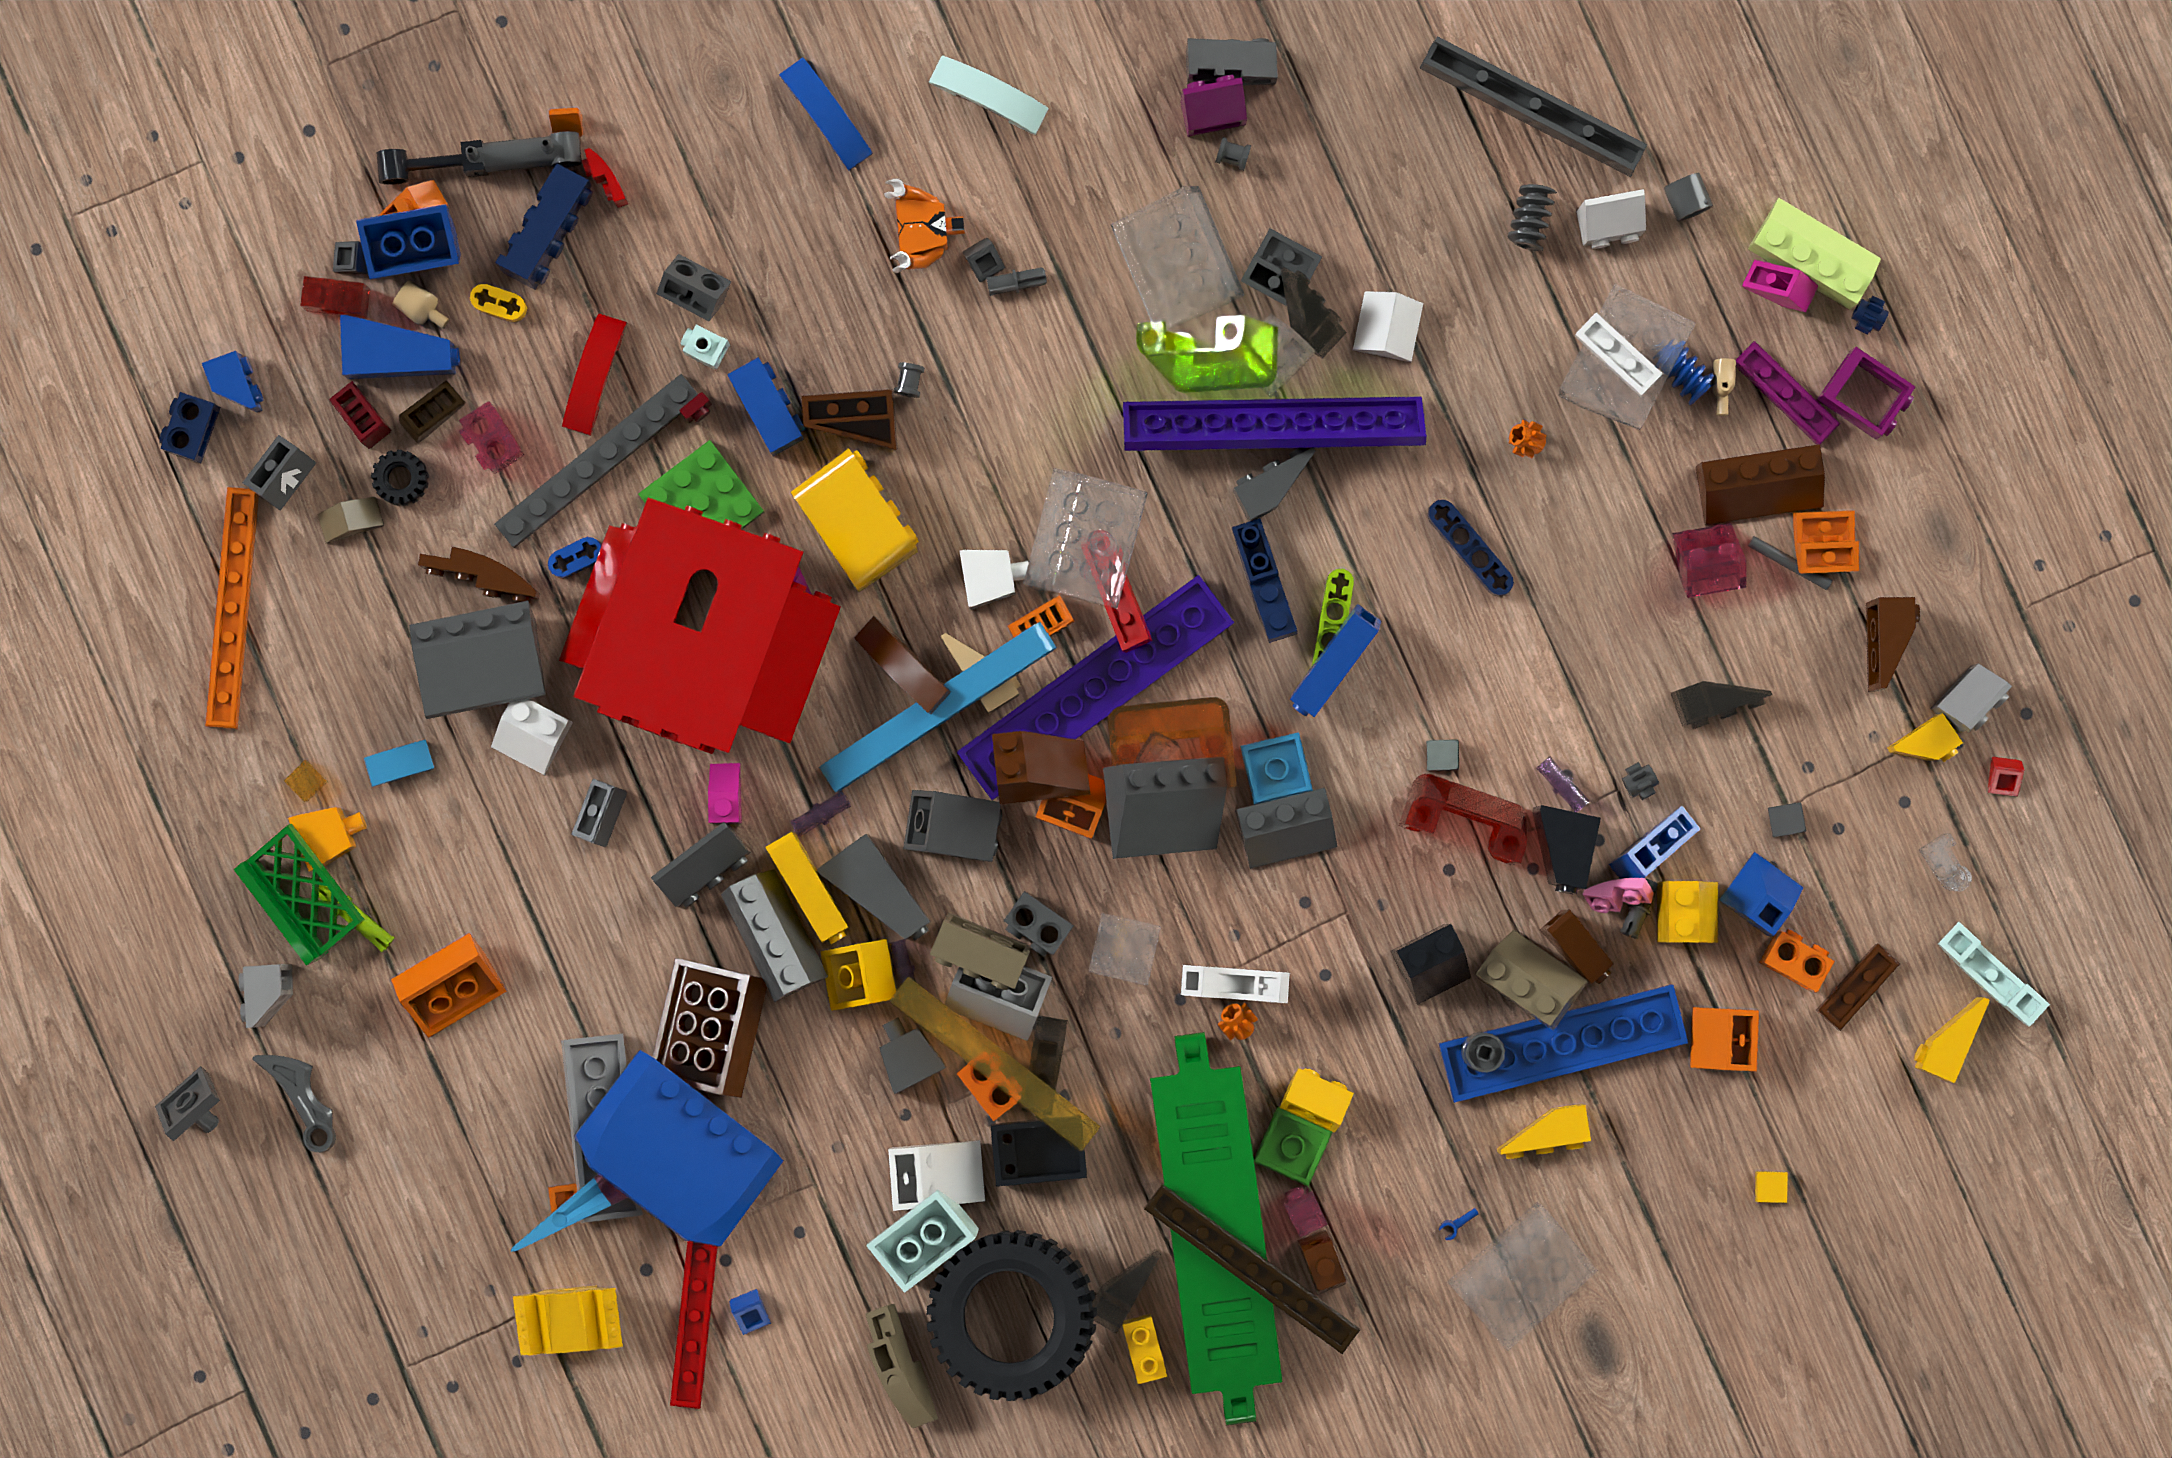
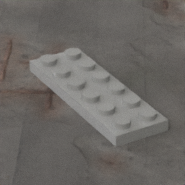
M623 1034L562 1040L577 1192L594 1178L601 1192L611 1204V1206L580 1220V1222L643 1215L641 1206L589 1168L582 1149L574 1138V1135L627 1067Z

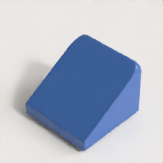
M757 1289L729 1301L731 1312L743 1335L771 1324Z

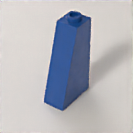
M340 315L342 375L347 379L456 374L455 366H460L459 348H455L454 344L448 339L349 315Z
M1359 604L1351 611L1291 695L1290 700L1294 702L1292 706L1302 715L1307 716L1310 714L1313 717L1317 715L1378 633L1382 621Z

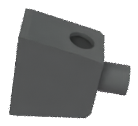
M899 1017L882 1025L891 1042L879 1048L894 1094L947 1067L919 1028L906 1033Z

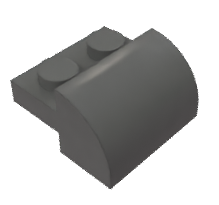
M1269 228L1241 282L1294 310L1322 256Z

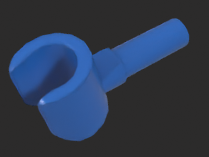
M1474 1208L1454 1221L1445 1220L1441 1223L1439 1230L1447 1225L1452 1226L1454 1232L1445 1237V1240H1452L1456 1237L1457 1229L1479 1213Z

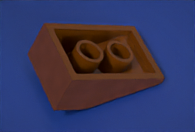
M1878 597L1866 603L1868 692L1886 689L1916 628V622L1920 621V606L1915 604V597Z
M1027 731L992 734L1000 804L1090 795L1084 741Z

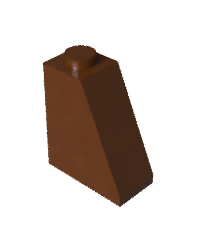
M1570 909L1561 910L1540 929L1541 933L1576 972L1588 981L1587 984H1593L1594 982L1600 984L1612 973L1609 968L1614 963Z

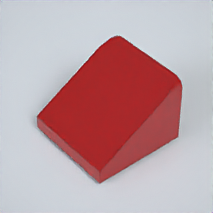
M1992 757L1988 793L2018 797L2025 771L2022 761Z

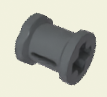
M1223 137L1215 163L1226 162L1239 166V170L1244 171L1251 145L1247 144L1244 147L1228 142L1227 138Z
M900 362L898 364L900 369L898 386L894 387L893 393L919 398L918 386L920 375L924 373L925 368L912 363Z

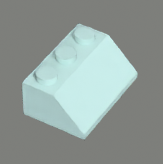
M936 1190L866 1246L905 1293L951 1258L957 1251L973 1241L977 1236L979 1228L959 1204L941 1191Z

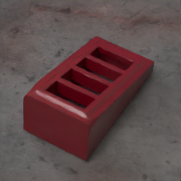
M353 381L329 399L359 441L368 449L375 446L391 433L390 427ZM355 395L357 398L344 408L342 404ZM361 405L364 406V407H363L362 409H360L357 413H355L352 417L350 416V414H351L353 411H355L358 407H360ZM370 414L371 417L360 426L357 425Z

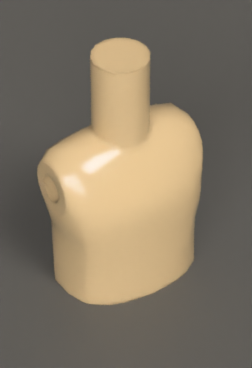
M410 280L403 285L392 302L393 307L404 313L417 325H422L429 319L443 329L449 322V318L436 310L438 298L418 287Z
M1721 358L1713 362L1714 377L1712 384L1714 385L1712 390L1715 397H1717L1716 415L1727 416L1729 394L1736 384V360Z

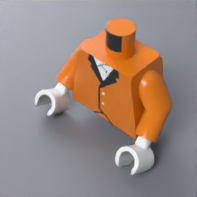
M899 179L885 182L894 187V192L884 193L885 197L888 199L900 198L896 199L900 252L890 257V260H898L900 266L893 268V272L899 273L904 269H923L929 267L942 257L945 250H948L947 235L965 234L963 216L946 218L944 203H940L937 197L920 188L905 185Z

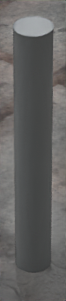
M1755 536L1752 537L1748 544V547L1825 590L1832 583V579L1821 573H1799L1796 559Z

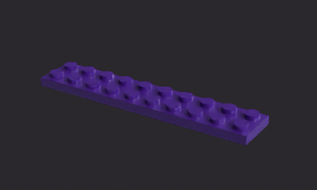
M1422 396L1123 402L1124 451L1426 445L1427 438Z
M1197 575L1143 615L1153 641L1125 653L1122 651L1115 635L957 751L959 757L992 801L999 796L992 734L1027 731L1077 739L1234 624V621L1200 575Z

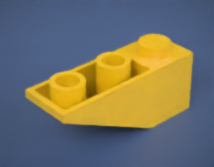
M1575 1104L1551 1108L1498 1147L1497 1152L1501 1155L1506 1154V1159L1524 1157V1151L1536 1150L1538 1155L1554 1152L1555 1146L1565 1145L1566 1150L1584 1148L1583 1142L1591 1141L1586 1105Z

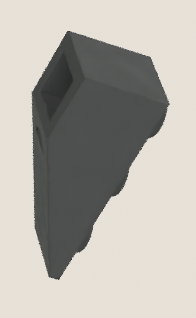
M1314 447L1308 450L1306 448H1298L1289 454L1291 459L1281 464L1279 460H1275L1263 467L1264 473L1253 477L1252 473L1236 481L1238 486L1233 489V493L1248 522L1276 510L1316 451Z

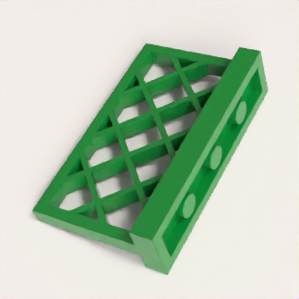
M292 824L283 828L248 860L241 862L233 869L306 966L324 957L334 945L365 920ZM287 835L294 843V854L282 852V840ZM264 855L274 856V871L266 870L259 859ZM282 858L294 859L293 874L281 873ZM301 861L309 862L312 866V878L300 876ZM281 878L293 880L292 895L285 894L281 890ZM300 882L312 884L311 898L299 896ZM319 885L327 886L331 891V902L318 900ZM299 902L311 904L310 919L303 918L298 912ZM318 906L330 908V923L317 920ZM337 909L345 910L353 921L347 926L337 924ZM317 926L329 928V941L324 945L317 937Z

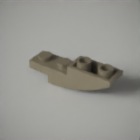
M895 1304L886 1305L866 1313L865 1315L874 1341L867 1344V1348L878 1377L894 1406L912 1428L938 1420L921 1361L912 1362Z

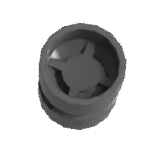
M1477 1032L1465 1039L1462 1044L1461 1055L1468 1067L1475 1071L1487 1073L1501 1066L1505 1057V1049L1501 1040L1495 1035Z

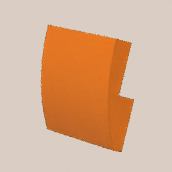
M1855 511L1793 512L1794 542L1799 573L1859 571V541H1855Z

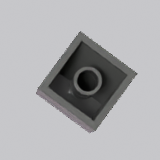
M912 790L903 849L992 862L993 856H995L998 849L996 835L997 828L1002 821L1001 804L997 801L937 791Z

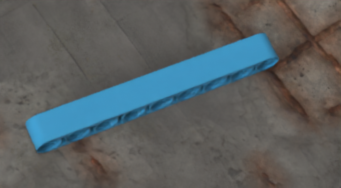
M1038 622L946 682L944 685L951 693L932 714L927 713L916 702L819 767L834 792H839L1057 648L1042 623Z

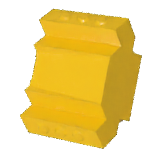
M597 1285L546 1289L537 1293L513 1296L520 1355L555 1354L623 1347L616 1288H597Z

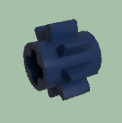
M1873 295L1868 301L1861 298L1851 319L1858 322L1855 329L1867 335L1872 329L1879 332L1889 314V311L1883 309L1885 301Z

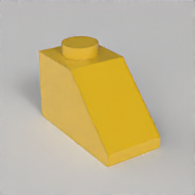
M1941 713L1933 716L1887 747V749L1893 754L1928 761H1935L1941 758L1945 762L1958 753L1956 748L1963 744L1945 715Z

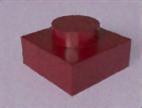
M701 392L679 409V411L688 423L693 420L699 422L710 413L708 408L712 403Z

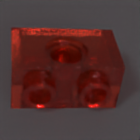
M304 276L300 306L307 312L349 315L367 319L370 288L365 283Z

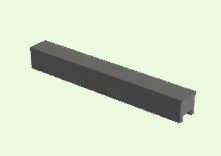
M1438 36L1433 41L1420 66L1421 70L1629 177L1632 176L1647 146L1642 141Z

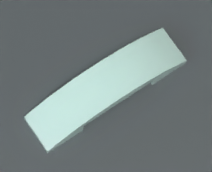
M941 56L929 80L930 84L954 96L957 94L1008 119L1009 123L1033 135H1036L1049 109L1007 83L945 56Z
M1957 922L1938 943L1943 951L1970 978L2028 1027L2050 1005L2028 984H2024L1981 945V941L1960 922Z

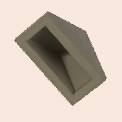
M376 497L339 502L317 514L326 543L384 526Z

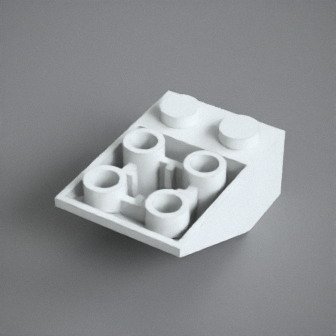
M980 1140L892 1147L888 1149L893 1211L913 1209L936 1190L941 1191L957 1204L985 1201Z

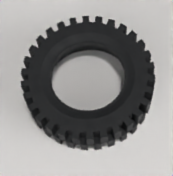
M1021 1230L1015 1232L1001 1231L997 1234H990L957 1251L955 1256L944 1264L943 1267L945 1269L938 1273L934 1281L937 1282L936 1287L932 1288L929 1294V1298H933L932 1304L927 1306L926 1315H931V1321L927 1323L928 1332L933 1331L934 1338L930 1340L932 1348L938 1347L941 1353L937 1356L940 1364L946 1361L950 1368L946 1372L951 1377L959 1376L961 1378L959 1384L964 1388L972 1386L975 1388L973 1393L980 1396L985 1393L990 1394L989 1399L999 1400L1002 1397L1006 1398V1401H1016L1018 1398H1023V1400L1030 1399L1037 1394L1041 1395L1060 1384L1075 1371V1368L1086 1357L1084 1354L1091 1347L1093 1342L1090 1340L1091 1335L1095 1333L1097 1325L1093 1324L1094 1317L1097 1316V1307H1093L1092 1300L1096 1299L1094 1290L1090 1291L1087 1284L1091 1282L1088 1274L1083 1276L1080 1268L1083 1267L1078 1260L1073 1261L1069 1257L1071 1252L1066 1248H1058L1056 1246L1058 1242L1053 1239L1045 1240L1042 1239L1043 1235L1033 1233L1030 1235L1026 1234V1231ZM1015 1271L1028 1275L1044 1288L1052 1303L1054 1323L1049 1340L1039 1353L1021 1362L1007 1363L988 1357L975 1346L967 1332L965 1307L969 1295L982 1279L996 1272Z

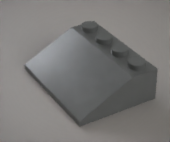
M529 601L409 625L412 652L426 719L546 695L536 619Z
M1224 757L1122 764L1103 768L1113 859L1217 849L1227 790Z

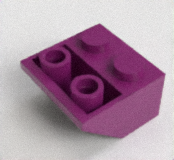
M1233 75L1217 78L1215 83L1205 84L1204 81H1196L1187 84V88L1182 89L1181 107L1187 137L1246 125L1247 113L1242 77L1234 79Z

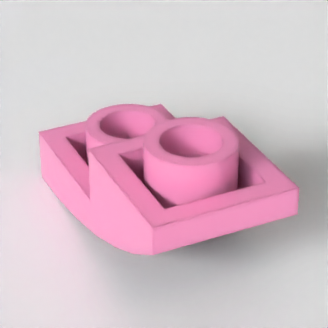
M1624 878L1589 887L1584 890L1583 896L1592 910L1599 913H1608L1609 911L1620 912L1623 902L1632 905L1640 903L1651 904L1654 892L1646 878Z

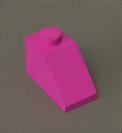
M1754 259L1742 287L1782 307L1806 312L1818 285L1801 270Z
M741 763L710 764L708 823H742Z

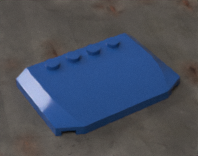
M641 1050L636 1053L574 1135L589 1168L685 1241L716 1247L722 1246L784 1161L772 1148L655 1058Z

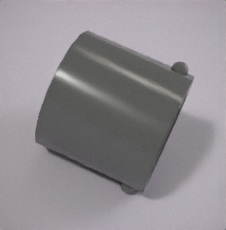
M1700 173L1688 175L1664 187L1665 194L1678 222L1692 218L1713 207Z

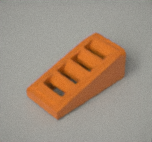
M1059 595L1008 625V628L1015 638L1021 634L1019 626L1024 624L1025 628L1028 629L1031 627L1029 621L1035 619L1036 623L1041 622L1049 636H1052L1073 624L1074 619ZM1056 607L1063 621L1057 622L1050 610L1051 608ZM1044 612L1053 626L1047 629L1040 617Z

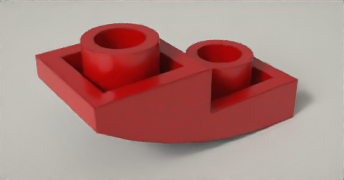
M584 149L587 159L582 160L587 177L593 176L597 184L607 181V183L602 185L608 202L614 200L617 208L628 205L625 193L608 165L592 149Z

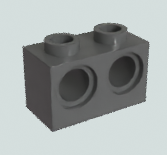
M678 254L664 271L656 294L710 321L723 305L732 281Z
M1025 891L1004 919V922L1008 924L1005 929L1019 940L1023 935L1033 941L1030 947L1044 957L1048 952L1051 955L1055 954L1074 926ZM1026 908L1032 911L1034 918L1030 925L1021 926L1017 923L1016 913L1020 909ZM1045 926H1053L1057 929L1058 938L1054 943L1048 944L1042 941L1040 933Z

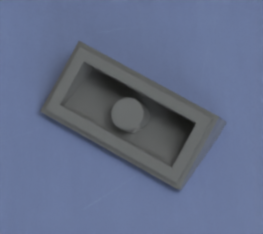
M592 779L571 835L606 847L627 792Z

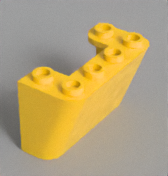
M848 448L790 493L833 553L853 585L860 592L918 553L916 544L919 541L908 524L903 527L897 519L901 513L893 501L890 499L886 502L880 494L884 488L876 476L868 477L865 472L868 469L867 464L858 450L851 452Z

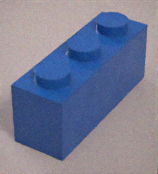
M758 357L727 374L772 456L804 440L801 432L805 430V427L797 414L791 416L786 406L791 404L783 388L777 390L772 380L776 378V375L768 362L762 364Z

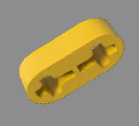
M488 284L477 285L470 293L471 304L481 313L509 322L520 321L527 313L525 301L515 293ZM485 291H488L489 297L496 300V303L485 302L484 306H480L481 302L477 299L478 294L484 295ZM516 300L520 310L519 312L514 311L512 315H509V311L502 307L501 303L512 304Z

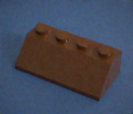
M1820 444L1701 462L1695 467L1705 525L1824 507L1825 471Z

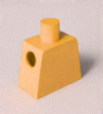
M339 807L288 818L289 823L295 827L324 867L356 848L352 834L367 829L361 812L345 818L342 809ZM305 862L308 871L313 872V868L309 864V862Z

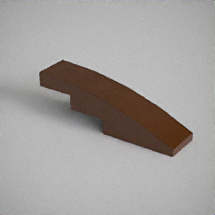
M875 616L854 637L885 672L927 713L932 714L951 693L933 675L934 673L916 657L917 655Z

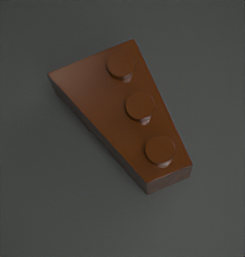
M893 389L801 396L804 427L894 450L898 449Z

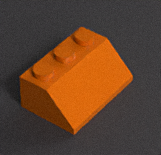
M470 933L391 979L399 1002L428 1038L507 992L486 954Z

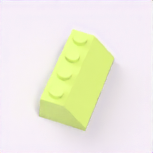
M1780 198L1775 202L1748 250L1772 264L1801 270L1818 285L1817 291L1849 310L1860 301L1872 281L1881 260L1880 257Z

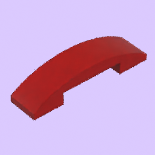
M598 313L575 374L563 418V428L591 436L600 410L601 397L616 351H619L627 322Z

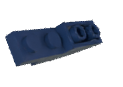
M1261 519L1232 527L1246 579L1268 642L1271 643L1297 635L1298 631Z

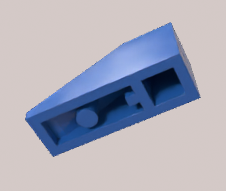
M1680 806L1608 865L1619 879L1645 878L1700 830V827L1685 808Z

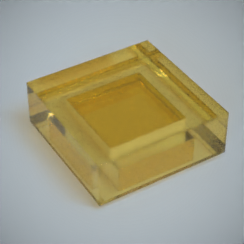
M304 760L284 780L306 803L328 782L308 760Z

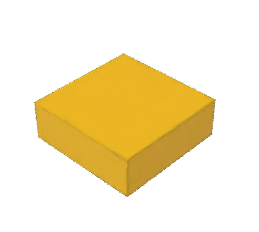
M1755 1171V1202L1787 1203L1788 1172Z

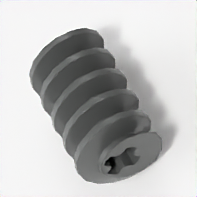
M1522 185L1519 188V193L1522 196L1516 200V204L1520 208L1515 209L1513 212L1514 217L1517 219L1512 220L1510 224L1511 228L1515 231L1509 232L1507 237L1519 247L1533 251H1543L1544 247L1537 244L1536 241L1546 239V235L1539 232V229L1549 228V224L1542 221V217L1552 216V213L1544 208L1545 206L1554 205L1555 201L1547 196L1557 192L1543 185Z

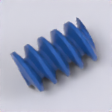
M1677 338L1651 361L1659 360L1656 365L1658 370L1667 368L1663 376L1664 379L1675 377L1672 383L1673 388L1680 385L1684 386L1680 396L1683 397L1691 394L1692 396L1688 404L1692 405L1714 385L1710 384L1714 374L1710 373L1703 376L1702 373L1706 366L1702 364L1694 367L1698 357L1695 355L1686 358L1689 348L1685 347L1678 350L1681 339Z

